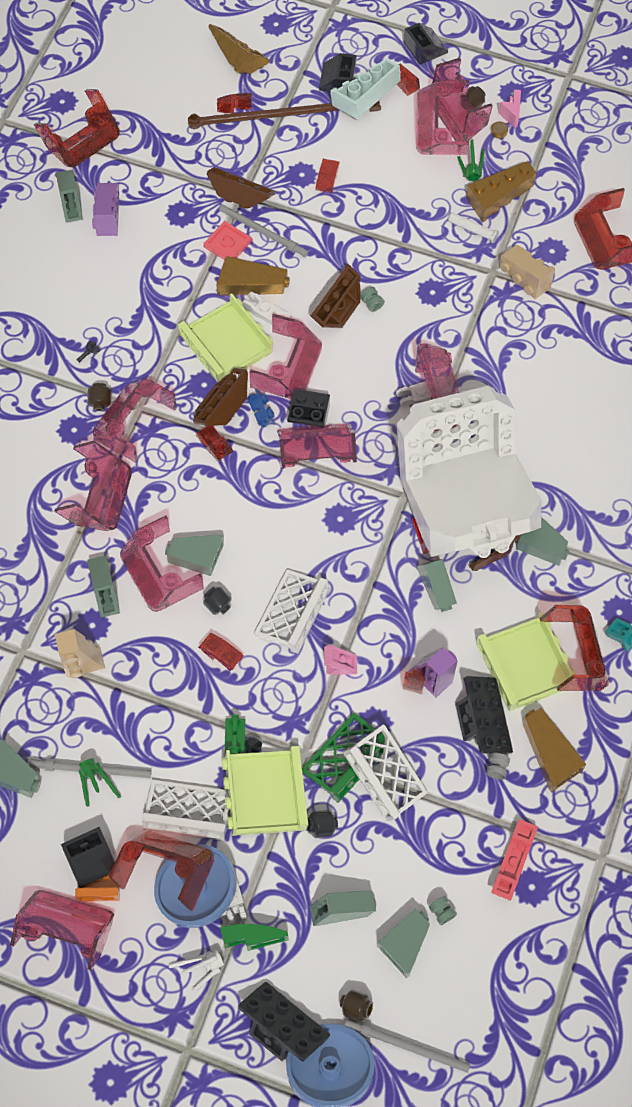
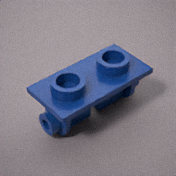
M255 389L256 394L249 395L248 402L253 412L260 410L254 414L258 425L262 428L267 427L269 422L276 425L273 419L275 414L271 407L267 405L269 400L266 394Z

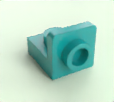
M616 618L605 631L606 636L622 643L624 650L628 652L632 648V625Z

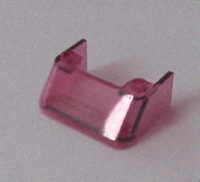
M460 58L436 65L429 95L431 106L458 145L467 143L488 125L493 107L491 103L478 108L472 106L463 92L465 80L459 74Z
M443 79L418 91L416 98V149L420 154L467 155L469 141H452V134L448 129L438 128L439 97H446L450 94L467 95L469 80Z
M273 313L272 332L297 339L287 366L274 365L270 368L268 374L250 369V388L292 400L294 389L307 390L322 351V342L301 321Z
M422 343L418 344L415 372L424 373L431 400L459 393L451 365V353L447 352L444 348Z
M148 379L127 384L93 428V437L97 442L135 463L138 461L135 445L121 437L125 432L123 422L142 397H150L174 411L177 409L175 393Z
M351 424L325 425L324 428L307 426L277 430L282 469L294 467L295 463H298L300 460L336 458L342 463L351 462V459L353 463L357 462L355 431Z
M95 440L75 445L73 449L86 458L84 464L86 473L93 478L84 509L77 504H71L55 508L54 512L76 526L102 531L114 530L118 526L132 476L131 467Z
M167 515L139 528L120 551L121 561L146 605L155 612L161 611L204 589L201 573L185 581H182L181 577L173 572L162 576L145 547L150 545L154 539L170 532Z
M38 890L33 893L16 914L10 946L14 947L21 937L27 941H35L40 939L42 935H46L81 946V954L86 959H89L87 969L92 970L102 955L113 924L114 913L111 910L46 890Z

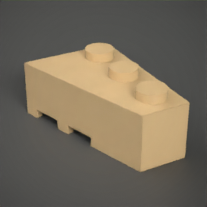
M515 245L501 255L499 266L503 272L512 277L516 284H519L524 289L526 294L537 299L551 288L555 268L553 266L547 267L543 264V260L534 259L531 257L532 253L519 245Z
M75 629L54 634L67 678H78L82 674L105 669L101 647L94 646L91 640L87 641L84 635Z

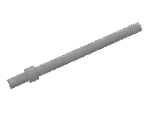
M223 204L220 206L219 210L282 244L287 247V250L293 253L296 252L305 258L308 256L309 251L298 246V243L293 240L289 241Z
M30 759L29 761L31 768H42L45 771L64 770L78 772L80 770L78 763L56 762L55 759H46V761ZM101 766L105 774L151 778L152 770Z
M346 1019L344 1026L355 1030L365 1038L369 1036L467 1073L469 1071L470 1064L373 1029L371 1028L372 1025L360 1024Z

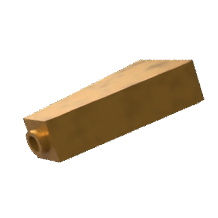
M226 256L216 284L217 295L227 296L231 293L233 295H248L250 292L258 295L283 294L285 287H289L290 277H288L287 269Z
M542 708L536 711L534 709L529 711L525 715L523 727L547 786L552 793L581 773L586 763Z

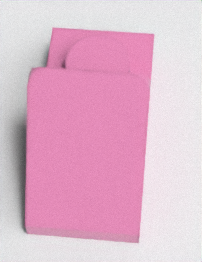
M514 90V94L510 96L509 102H500L499 114L513 127L518 126L521 90Z
M333 645L325 646L324 665L326 666V673L329 675L357 674V655Z

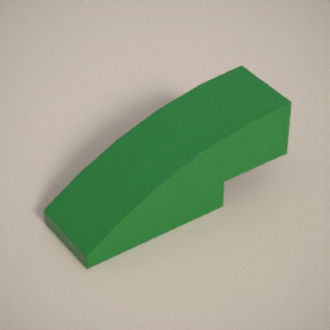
M237 924L220 927L225 948L246 943L247 951L289 940L287 931L266 925Z

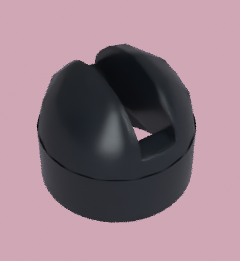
M254 736L248 737L249 739L244 742L245 749L249 753L259 752L262 742Z

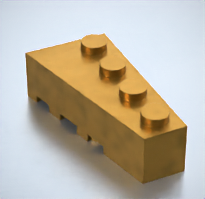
M529 161L523 162L469 184L466 199L483 223L490 215L496 214L501 207L507 206L515 197L521 196L532 188L535 183L536 171Z

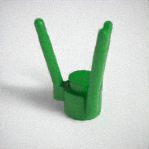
M471 139V163L465 168L461 157L458 156L457 159L463 171V177H467L469 181H476L482 177L485 149L481 151L478 166L475 163L474 140Z
M90 758L79 763L80 770L78 773L81 777L83 795L87 807L90 804L86 779L91 780L96 793H99L100 790L94 777L98 775L97 771L117 798H121L113 783L102 770L99 762L95 763L94 758Z

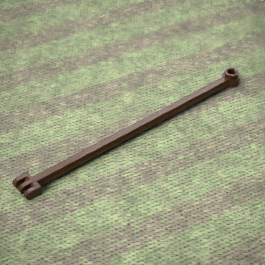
M380 100L369 109L370 112L381 110ZM332 103L205 117L191 114L188 117V126L191 129H198L203 125L341 110L332 106Z

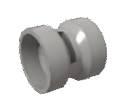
M492 753L489 759L491 764L487 767L486 774L491 778L504 780L507 775L506 767L509 766L510 758L501 753Z

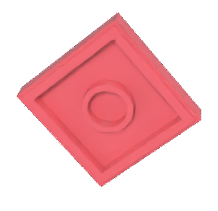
M224 221L203 243V247L225 260L226 256L237 259L252 242V237Z

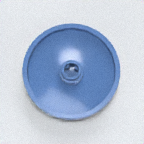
M200 844L184 847L172 854L164 862L157 874L154 885L156 904L161 913L178 926L198 928L208 925L222 916L230 906L236 892V873L230 860L220 850L209 845Z
M322 1024L320 1026L330 1033L329 1039L304 1062L300 1061L289 1051L286 1060L287 1078L294 1093L313 1107H347L362 1098L372 1083L374 1077L373 1052L368 1042L355 1030L339 1024Z

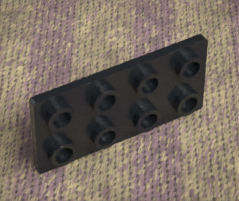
M464 677L467 697L455 703L463 741H471L476 738L480 753H513L497 679L494 677Z
M267 982L260 985L238 1005V1009L253 1020L250 1035L280 1061L287 1058L290 1051L300 1061L304 1062L330 1037L329 1032Z

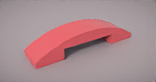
M521 819L518 820L492 888V894L511 901L538 826Z

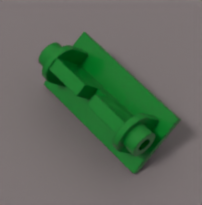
M233 714L231 718L225 719V754L226 750H230V754L245 753L246 719H240L237 714Z

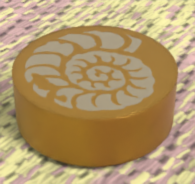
M501 121L493 123L491 127L492 136L499 139L506 137L508 133L507 124Z

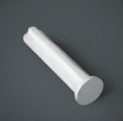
M451 213L448 219L453 224L491 240V243L496 241L499 234L498 230L493 231L455 213Z

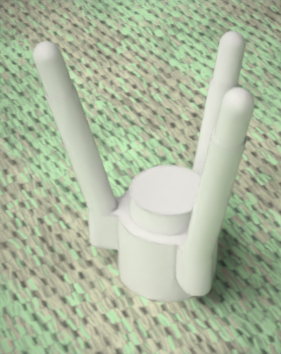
M217 950L213 952L208 951L202 955L169 965V968L202 960V962L181 972L182 975H185L203 966L207 972L211 970L192 989L195 992L214 975L220 972L219 968L224 966Z

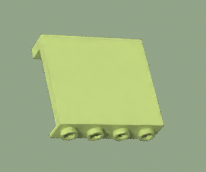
M232 293L230 294L229 302L189 325L185 321L178 324L179 335L216 382L230 374L233 368L246 369L273 353L274 343L269 335L266 336L262 326L253 320L250 311H246L239 298L236 299Z
M542 612L539 613L536 619L488 637L486 634H482L477 638L476 645L491 676L497 679L500 695L509 712L574 687L577 679L574 669L570 668L566 653L561 651L559 647L560 642L557 635H553L550 629L551 623L549 619L545 618Z
M291 746L290 751L230 754V750H226L225 757L222 758V770H226V777H224L223 782L224 789H228V797H225L226 809H230V817H227L228 829L232 830V836L306 831L308 818L299 746Z

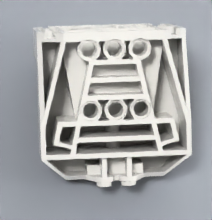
M488 385L414 404L409 409L411 413L405 419L401 418L397 423L400 480L431 557L470 548L477 556L486 558L490 555V551L493 548L499 553L506 552L516 535L541 528V498L515 454V409L507 395L499 394Z

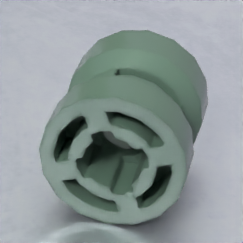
M375 287L367 288L360 296L362 301L367 303V307L371 312L379 310L385 303L384 299L378 296V291Z
M446 896L437 899L429 906L430 911L436 914L439 925L449 922L458 914L454 908L450 907Z

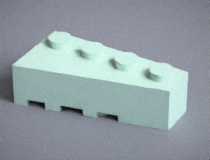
M385 59L369 68L367 73L358 74L356 79L351 82L346 81L342 83V87L338 89L336 87L330 90L332 106L359 119L401 81L400 65Z

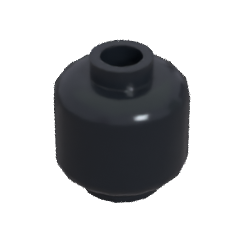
M213 586L203 596L204 606L213 615H218L220 612L224 615L231 608L229 603L232 598L222 587L215 588Z
M329 810L314 811L307 817V831L314 838L330 837L334 834L335 829L338 828L337 817H334Z

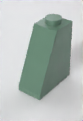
M73 170L56 172L65 222L83 220Z
M542 517L541 528L521 534L516 549L560 566L562 560L566 561L569 550L566 549L568 541Z
M219 534L173 538L172 543L168 544L165 550L168 563L211 576L224 546V536Z
M106 555L88 559L87 562L100 617L119 614Z
M443 559L416 566L434 609H441V612L453 609L452 605L457 604Z
M0 739V787L32 798L34 792L37 793L40 788L41 781L38 774L4 740Z
M372 890L327 893L310 905L313 926L364 918L376 911V900L373 897Z
M416 908L384 936L377 946L406 979L410 976L430 926L428 916L423 911L419 912Z

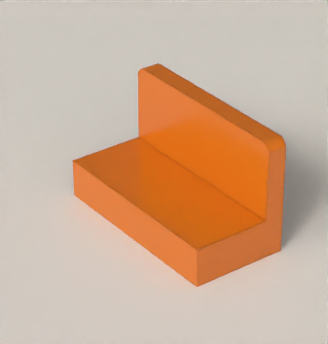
M109 875L85 887L79 888L78 886V888H75L77 902L120 901V876Z

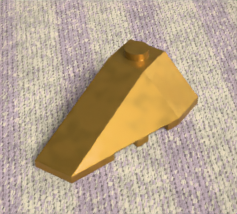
M209 24L208 27L228 62L235 67L234 70L238 73L243 74L245 72L251 74L269 63L270 60L257 50L249 48L246 43L236 39L235 36L221 27Z

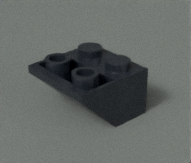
M421 23L405 28L404 44L420 65L448 53V49L432 28Z
M340 53L324 62L319 91L331 92L330 90L335 87L337 89L342 87V83L354 80L357 55Z
M294 389L287 422L324 428L330 407V394Z
M100 827L61 844L79 888L118 871Z

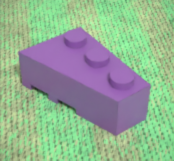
M97 183V188L94 190L95 204H93L94 218H92V227L96 229L97 236H118L120 195L118 183Z
M442 647L424 656L408 672L437 698L453 683L458 660L452 651H447Z

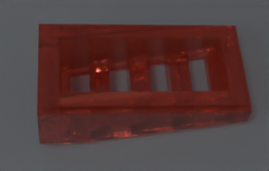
M401 63L398 64L400 65L401 81L397 83V86L408 96L420 89L419 78Z

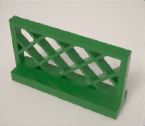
M353 713L303 766L302 773L339 803L360 779L350 764L346 771H338V763L348 761L346 757L337 758V750L347 749L354 745L350 744V736L361 735L363 739L364 734H370L375 728ZM355 720L361 725V730L349 731V726ZM379 732L377 734L376 743L385 744L383 733ZM347 736L348 744L336 745V740L339 737ZM363 744L359 748L362 747L363 755L369 756L371 745ZM375 746L373 757L380 758L383 755L384 748ZM334 750L335 759L323 760V754L326 751ZM335 763V772L324 773L323 764ZM313 765H321V773L312 774L308 770ZM336 776V782L331 788L324 783V777Z

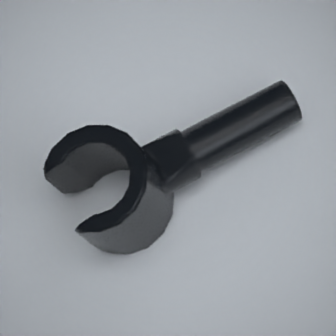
M88 342L86 351L76 360L80 363L90 353L98 354L100 347L96 346L94 342Z

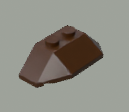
M216 167L207 171V176L217 195L224 198L226 202L239 204L241 208H251L269 199L276 193L275 190Z
M346 264L328 281L310 306V316L322 328H343L361 302V276L349 264Z
M233 368L230 374L217 382L195 410L193 423L203 426L227 425L247 399L248 371Z

